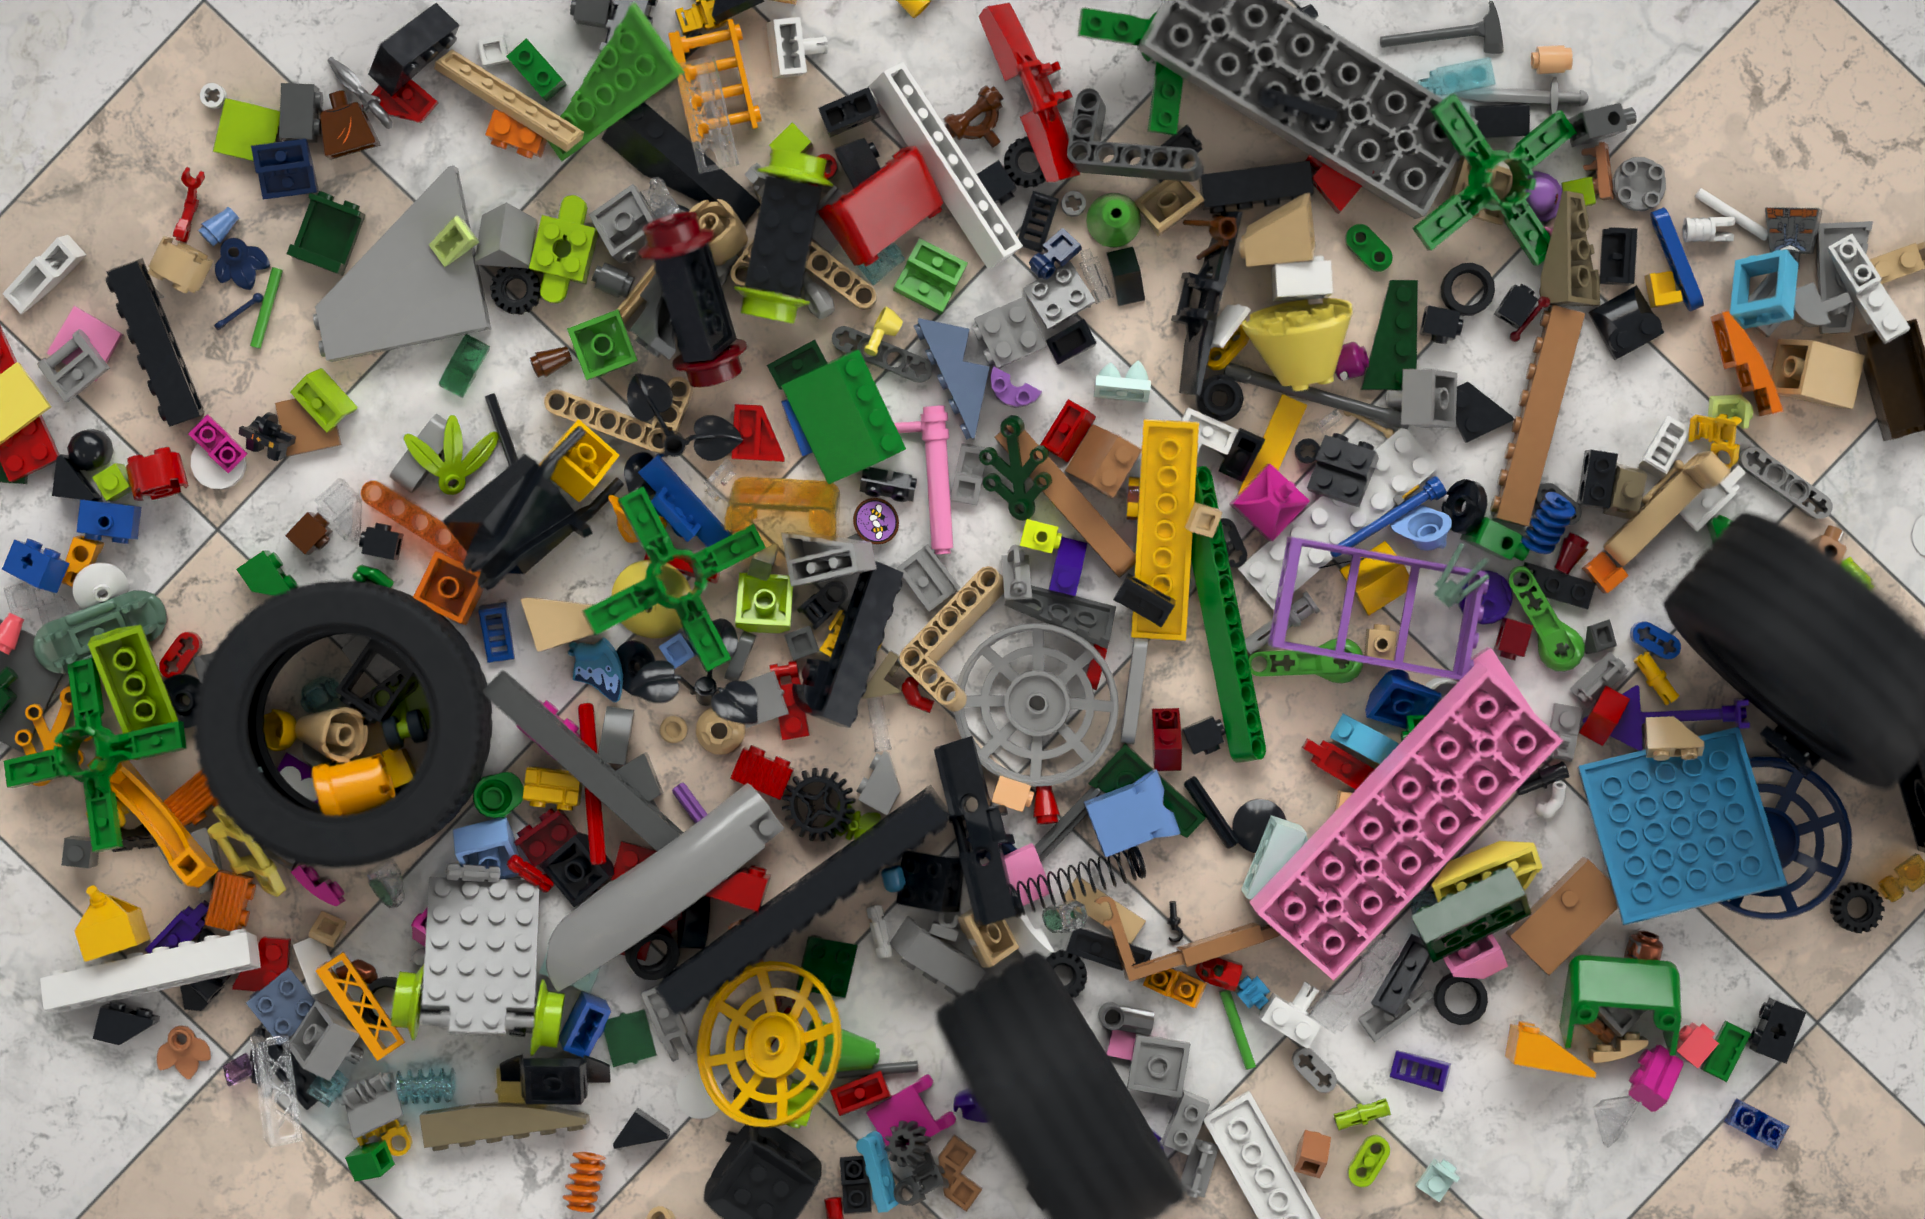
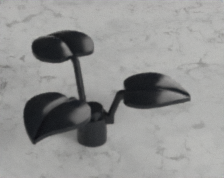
M637 373L632 377L627 390V402L631 413L637 419L644 422L656 416L664 432L662 437L664 451L656 454V456L659 455L661 458L668 456L677 457L684 452L685 445H689L690 441L695 440L694 450L696 454L704 460L716 461L727 456L736 446L743 442L742 436L735 426L726 419L716 415H706L697 419L694 423L696 435H690L686 439H683V436L677 431H669L660 412L667 411L672 404L673 394L670 386L664 380L655 376ZM639 452L627 460L624 467V478L629 493L643 486L648 496L656 493L638 473L639 470L654 459L651 454Z
M726 619L714 620L713 623L730 657H732L738 645L736 630ZM662 660L653 661L638 671L630 687V694L652 703H666L673 700L678 694V681H680L690 690V694H696L699 704L703 706L711 705L714 713L722 719L739 724H757L758 697L753 686L744 681H731L724 689L721 687L717 688L712 676L713 669L707 671V676L699 678L693 687L681 675H675V668L672 663Z

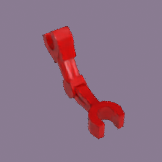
M186 167L181 175V181L188 187L182 216L173 232V237H176L177 241L187 243L189 239L191 222L199 205L197 188L201 186L205 179L203 171H200L196 178H193L190 175L189 167Z

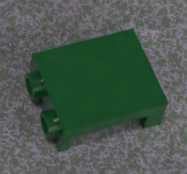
M319 191L318 195L310 193L308 196L310 203L294 245H289L286 254L343 276L366 214L359 211V205L345 200L342 205L334 202V196Z

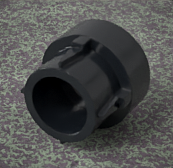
M1215 375L1203 382L1200 395H1196V406L1200 413L1220 422H1225L1232 419L1240 411L1244 400L1243 392L1239 384L1231 377ZM1221 391L1225 393L1227 402L1224 406H1216L1212 402L1214 392Z

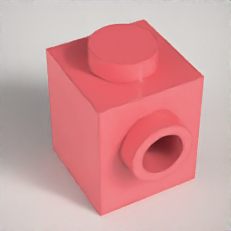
M1692 1022L1689 1026H1683L1679 1031L1676 1052L1693 1066L1699 1068L1719 1043L1713 1039L1715 1033L1702 1023L1699 1027Z

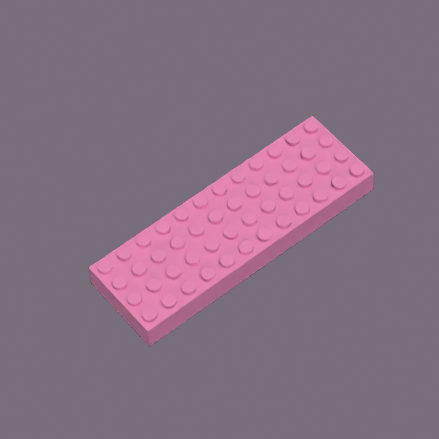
M1477 662L1250 901V904L1259 916L1334 981L1563 740L1482 664Z

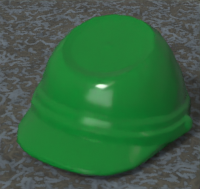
M511 772L484 776L474 789V806L485 817L505 818L523 801L524 786L520 779Z

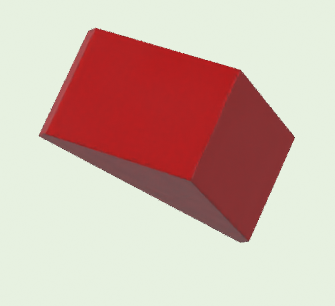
M1606 685L1579 733L1603 746L1618 724L1630 698Z

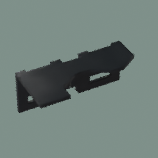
M141 824L135 829L121 827L122 845L126 848L111 850L112 852L132 850L134 846L143 849L158 847L159 845L147 828ZM145 836H149V837H150V838H142V839L139 838V837H145ZM128 837H135L134 840H127Z

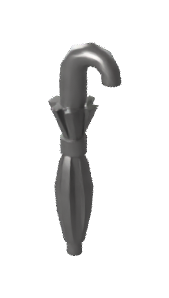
M333 57L328 58L327 61L337 78L345 88L355 93L362 101L365 112L371 111L385 128H392V120L379 105L381 102L379 97L369 94L362 87L355 73Z

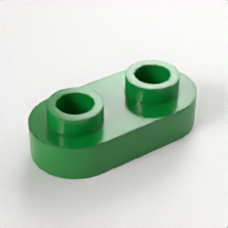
M1356 224L1347 231L1345 236L1347 247L1367 268L1374 272H1381L1391 265L1393 260L1391 250L1368 226ZM1362 233L1365 236L1364 242H1357L1355 235ZM1375 253H1382L1384 260L1377 262L1374 259Z

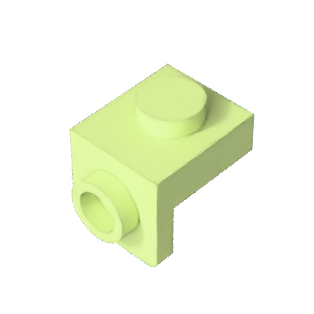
M1741 394L1710 396L1708 417L1716 418L1720 414L1728 415V419L1733 416L1740 417L1742 422L1738 425L1742 429H1748L1749 421L1753 417V407Z

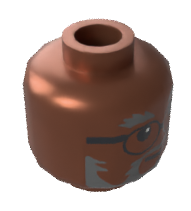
M1640 930L1637 934L1629 937L1624 958L1660 960L1663 944L1659 941L1658 935Z

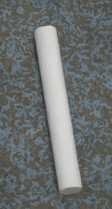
M1702 188L1698 190L1695 198L1725 217H1735L1736 224L1763 241L1767 239V229Z

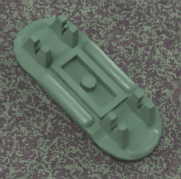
M133 590L44 624L37 631L34 638L33 649L39 663L47 670L66 674L68 673L67 664L93 658L88 646V642L93 636L116 628L142 625L148 643L155 640L162 633L166 625V609L162 601L148 591Z

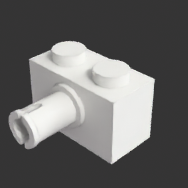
M800 17L774 19L766 24L773 79L801 76L807 73L805 55L827 54L828 45H823L827 43L826 36L803 38Z
M1304 981L1293 1002H1287L1272 993L1268 999L1269 1002L1265 1004L1258 1016L1268 1025L1308 1049L1322 1027V1024L1308 1015L1307 1012L1308 1007L1317 993H1319V990Z

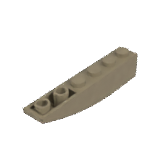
M513 1102L476 1103L428 1110L419 1115L424 1148L432 1147L433 1151L448 1149L449 1144L459 1143L460 1147L472 1146L476 1144V1140L486 1139V1143H495L502 1141V1137L513 1135V1139H522L529 1137V1133L540 1131V1135H549L556 1133V1129L567 1127V1131H577L583 1129V1125H586L590 1120L589 1114L539 1104Z

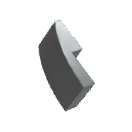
M607 706L598 754L607 763L626 765L634 710Z

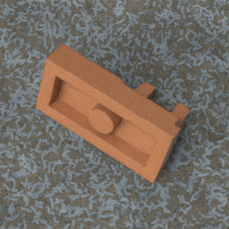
M1600 142L1598 146L1583 149L1581 151L1583 156L1592 155L1596 157V160L1591 164L1583 165L1585 171L1598 170L1597 178H1593L1595 195L1599 194L1602 200L1615 199L1608 144Z

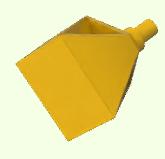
M578 419L561 436L544 459L577 426H580L586 432L558 461L556 469L550 477L551 481L556 483L577 502H580L596 487L620 455Z
M95 885L87 888L86 893L90 897V905L74 930L84 962L139 945L151 939L141 908L117 897L99 892Z

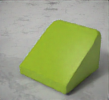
M1591 176L1561 183L1563 191L1583 194L1585 206L1596 204Z

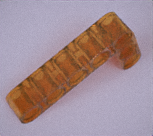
M369 481L362 486L361 497L365 503L457 561L464 562L465 558L462 555L463 547L451 532V540L448 544L444 545L439 541V533L444 529L449 531L441 518L383 482ZM377 485L381 489V497L373 501L370 498L369 492L373 486ZM401 500L405 505V510L398 516L393 512L392 506L396 501ZM420 515H425L428 520V525L423 530H419L416 526V519Z

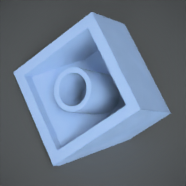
M499 817L453 829L455 855L461 867L463 864L482 865L486 869H488V866H498L501 873L500 879L519 876V873H514L507 866V861L511 856H519V853L514 843V833L506 817Z

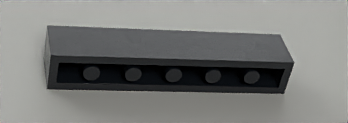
M143 258L107 271V286L111 293L115 292L119 302L116 303L117 311L122 319H126L129 327L127 329L128 338L132 345L136 344L139 351L137 355L138 363L142 370L147 371L150 378L147 381L151 394L153 396L156 395L160 403L158 412L161 419L167 421L170 427L201 416L204 413V409Z
M875 561L876 570L859 574L811 716L841 727L851 728L852 723H854L858 716L857 708L861 697L866 692V682L869 673L875 666L876 652L884 640V629L887 620L893 614V603L896 594L899 593L902 587L904 572L878 561Z

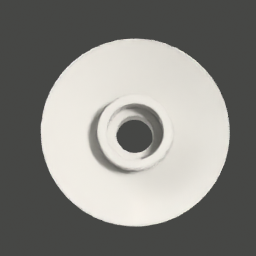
M94 563L86 566L77 574L72 586L74 599L82 609L129 591L128 580L123 571L109 563ZM101 589L107 590L104 595L97 594Z

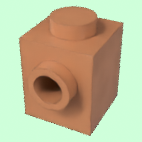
M1304 1130L1297 1146L1294 1171L1320 1179L1328 1162L1331 1137L1322 1135L1319 1132Z

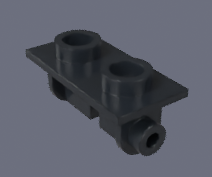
M872 467L863 469L860 492H864L871 497L886 496L898 502H913L917 478H912L911 474L893 472L891 481L887 480L888 470Z

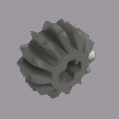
M900 1121L898 1127H890L893 1135L884 1137L887 1141H890V1145L884 1149L886 1152H891L889 1157L891 1161H897V1165L900 1167L907 1165L909 1167H916L917 1161H926L923 1153L931 1151L929 1147H926V1143L932 1139L929 1136H924L927 1130L925 1127H918V1123L915 1121H910L909 1123L907 1121Z

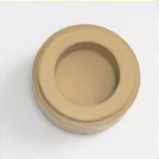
M679 716L667 717L660 725V734L669 743L682 741L688 732L687 723Z

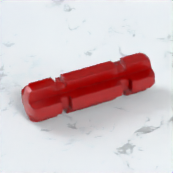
M512 855L507 861V866L511 871L519 873L520 877L532 885H538L541 891L547 893L554 886V883L546 874H542V871L527 861L524 862L518 855Z

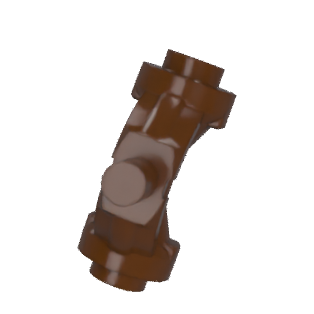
M985 85L980 89L975 105L964 113L948 114L943 118V121L945 122L944 126L953 139L956 137L960 141L962 138L980 139L984 136L993 148L1001 142L992 129L996 127L999 109L1003 107L1000 103L1003 97L994 86L989 88ZM982 112H986L985 118L980 124L969 126L974 118Z

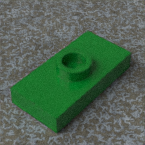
M1725 1020L1715 1039L1719 1044L1706 1058L1700 1069L1727 1082L1751 1033Z

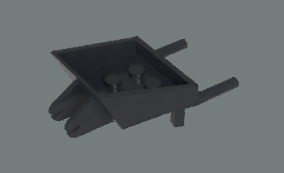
M577 426L544 459L541 465L524 453L517 461L442 521L467 551L463 562V567L467 572L470 570L472 573H475L481 569L478 578V585L481 589L490 590L494 588L507 574L527 573L572 532H576L583 538L592 535V530L586 522L609 501V495H615L624 486V483L616 477L589 505L574 511L560 493L561 488L550 480L558 461L586 434L580 426Z

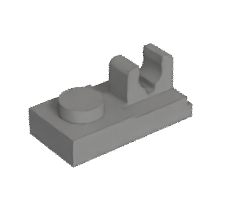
M1554 703L1550 729L1563 742L1548 756L1549 758L1572 762L1583 708Z

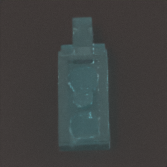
M1490 57L1438 67L1429 72L1430 78L1420 79L1416 82L1429 91L1433 90V93L1437 96L1494 86L1496 84Z

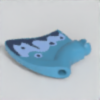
M602 638L595 644L571 642L568 646L570 650L567 653L569 656L575 657L573 680L588 683L598 689L612 702H618L622 695L623 673L619 656L612 644L606 638Z

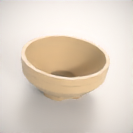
M712 707L701 714L696 724V736L699 743L705 750L713 754L723 755L733 752L741 745L745 737V724L722 719L714 713ZM720 722L726 725L728 732L724 738L717 739L712 735L711 728L715 723Z

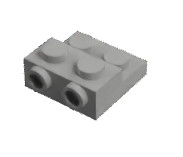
M634 184L589 214L609 253L620 264L623 262L630 263L637 259V252L647 244L643 227L657 219Z
M1025 297L974 318L976 324L972 328L977 340L983 339L987 349L983 353L989 366L995 364V367L999 369L1047 347Z

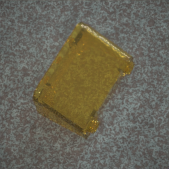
M740 477L734 481L731 487L724 530H745L751 525L753 519H758V509L809 512V526L816 534L838 537L840 490L834 483L828 484L827 481Z

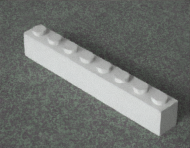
M901 62L884 71L869 85L873 94L907 146H916L922 154L943 201L988 270L1007 260L1023 247L1014 231L905 64Z
M246 929L231 931L230 935L225 937L211 935L204 937V941L195 943V941L180 942L176 948L157 947L152 949L153 953L145 955L137 952L128 954L127 959L118 960L117 958L105 959L101 961V965L83 964L76 966V970L67 972V970L52 971L50 976L40 978L43 1009L57 1014L261 968L257 936L247 932Z

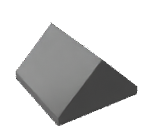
M507 202L483 214L478 237L480 243L477 244L475 265L529 269L537 223L536 219Z

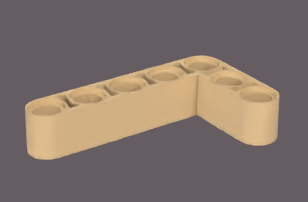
M754 239L731 269L732 280L737 286L742 288H748L749 286H745V282L737 280V272L743 267L748 268ZM813 241L811 242L806 269L861 310L871 309L877 301L874 288ZM817 257L826 258L828 260L827 268L822 271L815 270L813 268L814 260ZM845 273L850 277V282L846 287H838L835 284V278L838 274ZM861 290L870 291L872 293L870 302L866 304L859 303L857 301L858 292Z
M674 377L667 383L671 390L679 382L684 383L687 388L685 395L682 397H675L673 394L670 408L676 410L677 418L672 423L665 422L669 431L679 432L693 394L692 386L683 377ZM557 389L548 392L544 398L546 409L555 415L574 422L579 419L587 427L656 453L664 451L663 448H656L653 443L654 437L657 434H664L656 416L653 423L649 424ZM556 395H562L565 400L564 406L559 410H555L551 404L553 397ZM586 404L590 408V415L588 418L581 420L577 416V409L581 405ZM608 414H613L616 418V424L612 429H605L602 424L603 418ZM632 424H639L642 429L640 437L632 439L628 435V428Z
M1712 451L1697 453L1640 508L1639 513L1628 520L1604 544L1603 548L1622 567L1625 566L1703 489L1717 486L1726 478L1730 470Z
M990 566L981 568L908 643L899 656L901 665L949 711L956 712L961 710L966 704L967 697L965 692L936 663L1004 593L1003 576ZM996 577L994 584L987 587L989 579ZM977 597L975 604L968 606L969 600ZM953 617H958L957 622L953 626H949L950 620ZM938 636L937 643L930 646V641ZM919 656L918 663L911 666L913 658ZM937 673V679L929 684V678ZM955 691V697L951 701H947L948 694Z

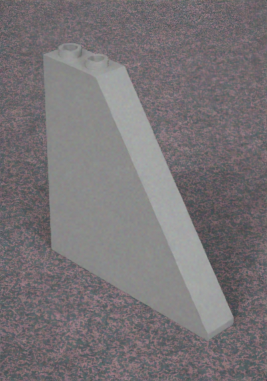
M454 165L448 166L315 306L316 314H313V321L316 330H320L322 338L318 342L321 356L326 357L327 361L335 362L491 329L478 265H475V247L444 267L429 246L433 239L456 216L463 219L470 228L457 167Z

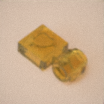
M1915 853L1894 869L1899 876L1898 878L1889 875L1878 883L1880 886L1879 891L1886 900L1889 899L1890 902H1895L1905 894L1903 891L1905 886L1910 892H1914L1925 884V862L1919 854Z

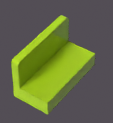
M322 368L306 374L290 391L326 433L333 430L345 416L355 412L358 408Z

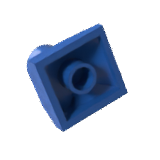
M1394 669L1387 672L1370 693L1365 709L1366 717L1406 729L1407 716L1428 715L1441 698V693L1411 681L1406 671Z

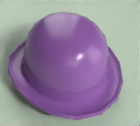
M1534 171V176H1528V178L1536 179V186L1534 190L1525 191L1531 193L1526 201L1540 222H1547L1556 217L1563 190L1558 181L1549 174Z

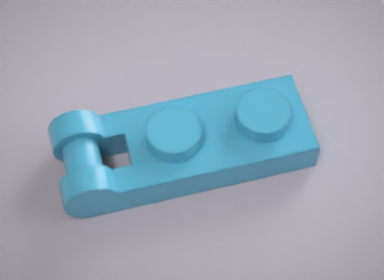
M872 1131L866 1137L858 1140L856 1148L864 1156L866 1175L870 1179L873 1191L872 1198L877 1206L878 1213L888 1212L899 1203L894 1198L895 1182L888 1155L884 1149L883 1137L879 1132Z

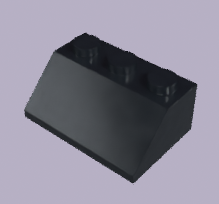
M865 138L834 149L853 189L881 169L876 160L880 155L874 143L868 144Z

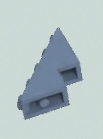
M918 318V324L914 325L915 331L920 341L923 339L927 341L929 349L925 350L931 365L937 363L941 374H938L937 378L942 389L948 388L953 397L948 401L954 414L960 413L964 421L960 425L966 440L970 438L975 440L990 367L963 361L970 331L969 328Z

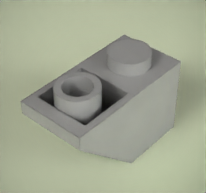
M884 750L882 755L878 753L875 755L869 767L874 770L869 779L863 778L856 792L861 794L858 799L859 801L887 815L901 789L890 753Z

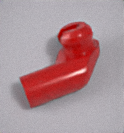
M907 677L901 687L907 704L930 713L935 701L921 696L918 689L919 682L914 677Z

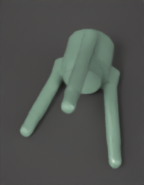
M1463 543L1458 545L1441 578L1434 584L1438 588L1434 595L1449 608L1454 603L1458 604L1465 596L1489 579V575L1486 574L1466 589H1462L1488 563V559L1484 558L1458 584L1452 579L1446 582L1464 548Z

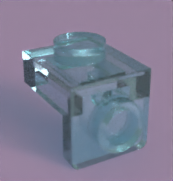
M891 243L877 254L879 258L871 265L865 267L864 264L858 266L872 285L877 284L891 270L905 261L900 248L895 243Z
M339 1070L335 1072L330 1081L317 1076L309 1086L307 1093L327 1107H330L336 1098L342 1095V1091L345 1090L349 1079Z

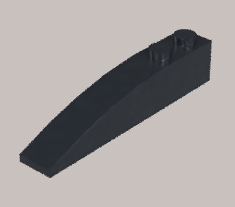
M645 102L607 128L601 138L643 175L697 202L705 200L714 202L717 199L726 201L743 224L749 220L761 205L747 190Z

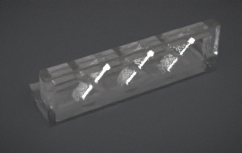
M715 56L679 63L683 70L684 68L695 66L698 76L694 85L686 80L685 73L678 76L677 80L699 174L739 165ZM695 93L703 98L704 105L700 112L692 107L691 100ZM701 120L709 125L710 133L707 139L698 134L697 127ZM707 148L715 152L717 164L706 166L703 155Z
M261 1034L250 1036L265 1142L270 1148L303 1141L289 1036L285 1034L266 1039ZM282 1043L284 1052L275 1061L269 1057L268 1046ZM284 1060H285V1066H286V1067H284L283 1065H281ZM278 1068L287 1073V1079L281 1087L272 1082V1076ZM287 1087H289V1093L285 1091ZM273 1088H275L276 1090H278L275 1095H274V1089H273ZM282 1094L289 1097L291 1102L285 1113L276 1109V1102ZM287 1120L294 1124L295 1135L280 1138L279 1129Z

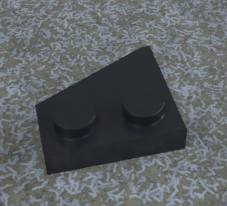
M1465 382L1457 386L1456 425L1465 443L1514 420L1512 415L1471 383Z

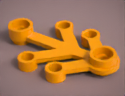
M70 686L64 688L60 693L62 705L51 732L44 720L43 708L39 704H31L25 710L26 717L33 722L44 749L42 752L54 749V745L62 746L56 744L54 740L60 732L63 733L73 709L72 702L66 699V694L71 692ZM32 707L39 710L38 717L30 715L29 711ZM28 729L19 730L15 734V741L18 745L22 746L25 755L37 753L32 743V732ZM24 732L28 735L29 739L27 742L20 741V733ZM90 736V737L86 738L84 741H89V740H91L93 737ZM78 750V754L81 757L78 763L81 765L85 760V755L81 750ZM51 780L34 783L33 785L44 786Z

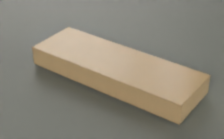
M1076 877L1072 883L1076 900L1073 899L1069 887L1065 893L1066 901L1100 924L1103 920L1110 919L1112 913L1108 902H1103L1101 905L1094 902L1098 897L1108 895L1097 888L1095 894L1091 884L1081 878L1086 891V897L1083 896L1079 879ZM1115 901L1127 940L1131 944L1146 921ZM1103 925L1104 927H1106L1107 929H1109V930L1111 931L1110 926H1105V925Z

